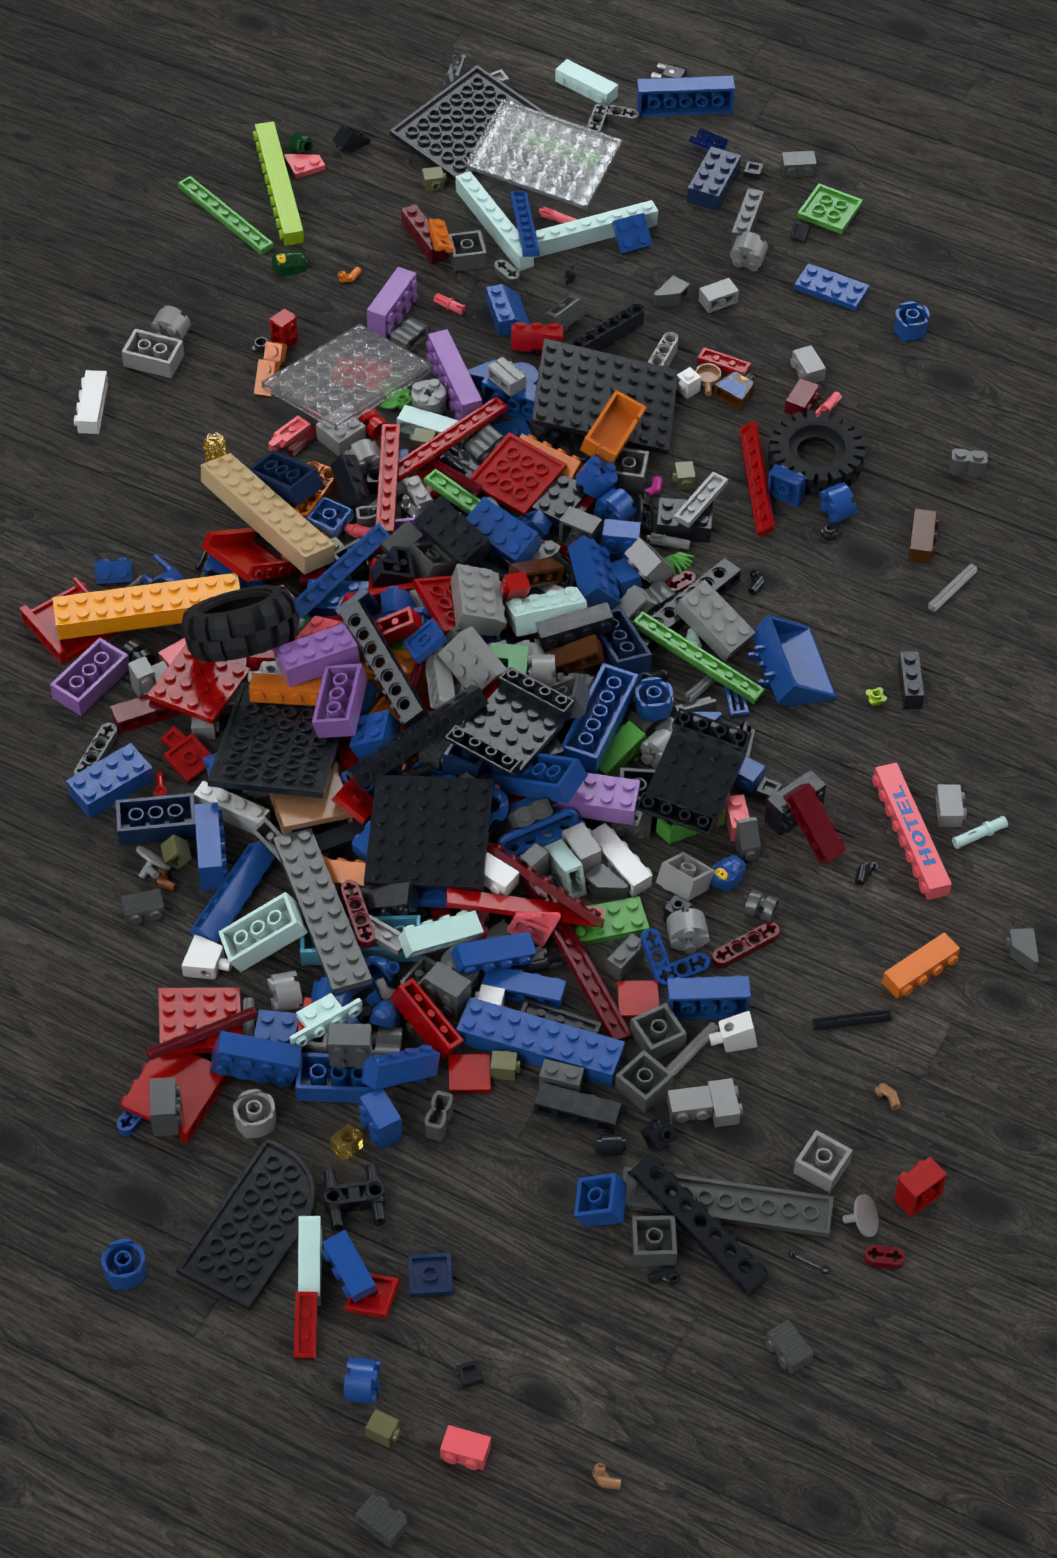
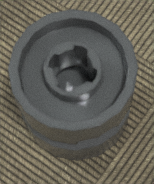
M753 889L747 899L744 913L753 917L759 915L761 920L772 922L778 908L779 898L771 895L765 897L762 892Z

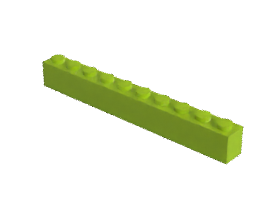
M273 121L255 124L253 138L254 141H257L255 142L257 152L260 151L258 153L259 161L263 162L261 163L262 173H266L264 174L265 184H268V195H271V206H274L273 215L277 217L275 219L277 229L280 228L278 230L280 240L283 239L284 246L304 243L303 228L275 123Z

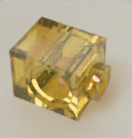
M348 1123L330 1138V1147L345 1162L363 1147V1134L357 1127L353 1128Z

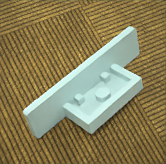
M332 993L299 1010L296 1012V1015L305 1028L290 1036V1044L303 1047L312 1039L323 1036L329 1030V1023H343L350 1018L357 1017L362 1012V1001L358 998L342 1007Z

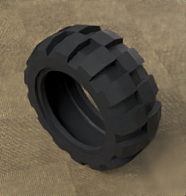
M263 585L222 593L192 605L184 612L181 627L187 649L196 660L201 662H223L260 654L289 642L290 639L297 635L299 617L294 598L285 587Z

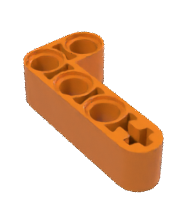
M309 462L307 465L317 468L323 486L302 504L295 507V510L304 518L310 514L323 497L330 498L337 488L331 468L318 462Z

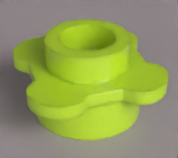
M877 687L873 690H866L868 702L871 705L879 706L887 701V697L883 694V688Z

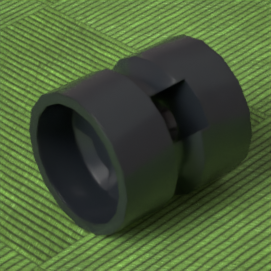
M138 639L130 640L122 648V651L128 654L129 663L145 656L151 666L155 664L156 656Z

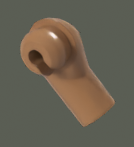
M880 1083L879 1086L875 1087L876 1095L878 1097L885 1095L889 1100L892 1110H897L901 1107L897 1092L885 1083Z
M602 1463L596 1464L592 1474L598 1485L602 1488L620 1490L622 1479L609 1477L605 1471L606 1466Z

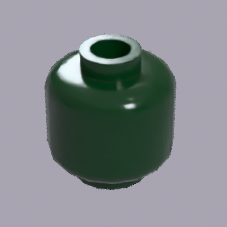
M295 133L291 136L289 140L290 151L295 154L307 155L312 150V139L308 135Z

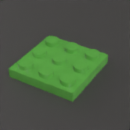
M818 183L798 211L797 218L842 234L863 205V199Z

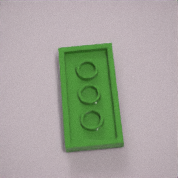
M640 896L588 906L603 908L605 919L603 928L571 924L582 946L624 938L630 934L639 935L645 929H650Z

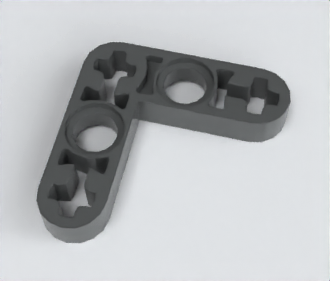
M598 103L594 106L586 127V136L591 140L598 139L601 136L606 120L636 124L639 122V111L632 108Z

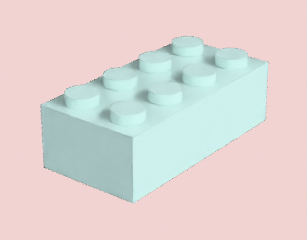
M566 587L560 591L551 590L545 594H532L526 598H513L511 601L505 602L509 625L517 637L537 633L535 624L537 622L587 608V601L577 587Z
M286 892L219 931L229 963L240 972L308 933L297 902Z

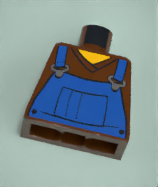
M738 372L731 373L715 384L714 397L741 412L754 393V376L749 372L744 376Z

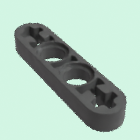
M108 722L100 727L74 769V775L105 758L118 736L115 724ZM99 743L105 744V747L102 749H98L95 746ZM91 757L97 759L93 763L87 762V759Z

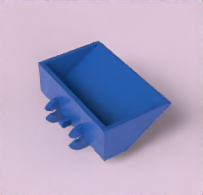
M767 615L754 629L756 632L753 636L756 644L754 648L758 653H748L749 659L759 662V667L766 671L764 675L767 680H758L759 686L764 689H772L777 703L790 707L837 699L810 627Z

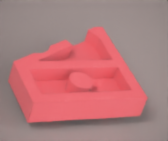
M283 155L284 161L295 179L326 170L320 155Z
M516 912L507 928V932L511 934L530 932L533 943L543 947L561 918V914L559 912Z

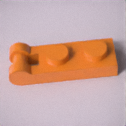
M429 218L427 225L435 251L445 250L447 253H452L454 245L450 241L445 221Z

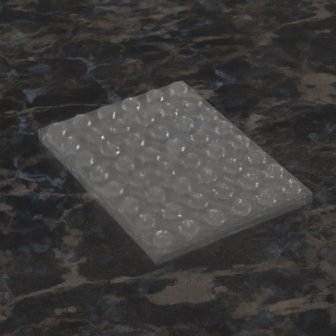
M502 99L466 161L465 168L587 210L622 145V140Z
M358 324L262 381V388L337 431L434 371V365L367 327Z

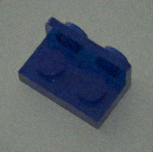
M700 128L697 136H691L689 142L708 150L710 147L725 150L728 139Z

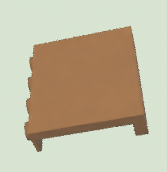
M334 762L324 798L269 793L282 835L290 834L294 829L347 819L348 823L352 821L353 817L332 801V798L345 784L342 776H339L338 762Z

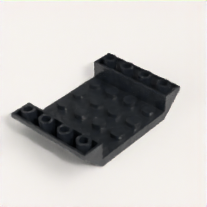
M509 666L499 677L497 690L487 699L489 704L478 710L462 728L455 725L445 736L444 740L508 775L520 776L563 727L574 704V700Z
M679 708L672 723L673 731L647 791L643 792L636 810L709 836L719 822L743 765L752 733Z

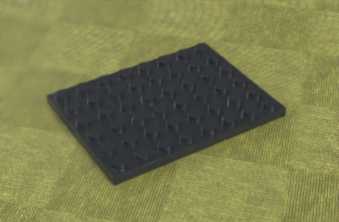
M476 65L393 127L389 135L434 167L441 166L443 173H446L448 177L456 182V176L468 171L475 175L522 137L548 118V113Z
M544 339L531 424L586 436L615 390L646 406L641 421L625 445L668 455L679 370Z
M242 682L207 780L208 786L324 798L342 737L318 738L312 725L316 706L250 702V683Z

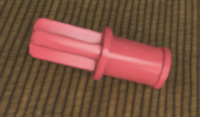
M439 293L434 296L433 301L445 307L447 311L451 310L461 316L466 311V305L454 301V298H448Z

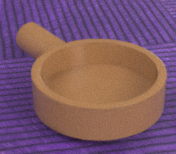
M705 363L699 365L695 372L701 376V385L705 386V395L711 396L712 386H715L721 380V370L714 364Z

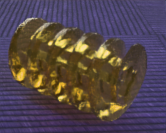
M220 433L206 435L203 442L205 463L226 454L225 438Z

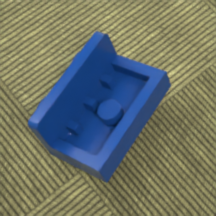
M126 557L117 558V561L100 559L98 560L99 562L94 563L96 585L133 582L132 561Z

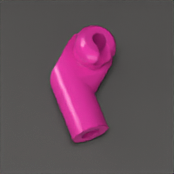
M660 476L653 477L651 487L644 489L650 493V497L660 493L662 490L663 479Z

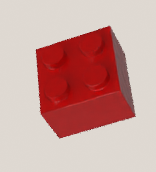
M931 1157L924 1161L920 1160L909 1172L905 1171L898 1177L894 1200L910 1217L914 1216L943 1194L947 1177L946 1172Z

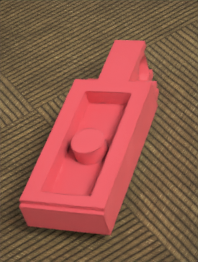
M296 416L274 432L272 440L268 442V450L277 452L280 448L287 447L311 429V424L300 416Z

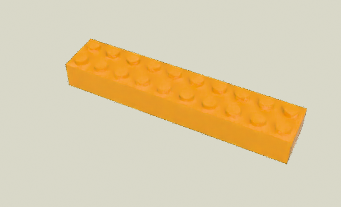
M230 573L53 597L58 640L182 623L184 612L192 605L210 597L240 589L238 575Z

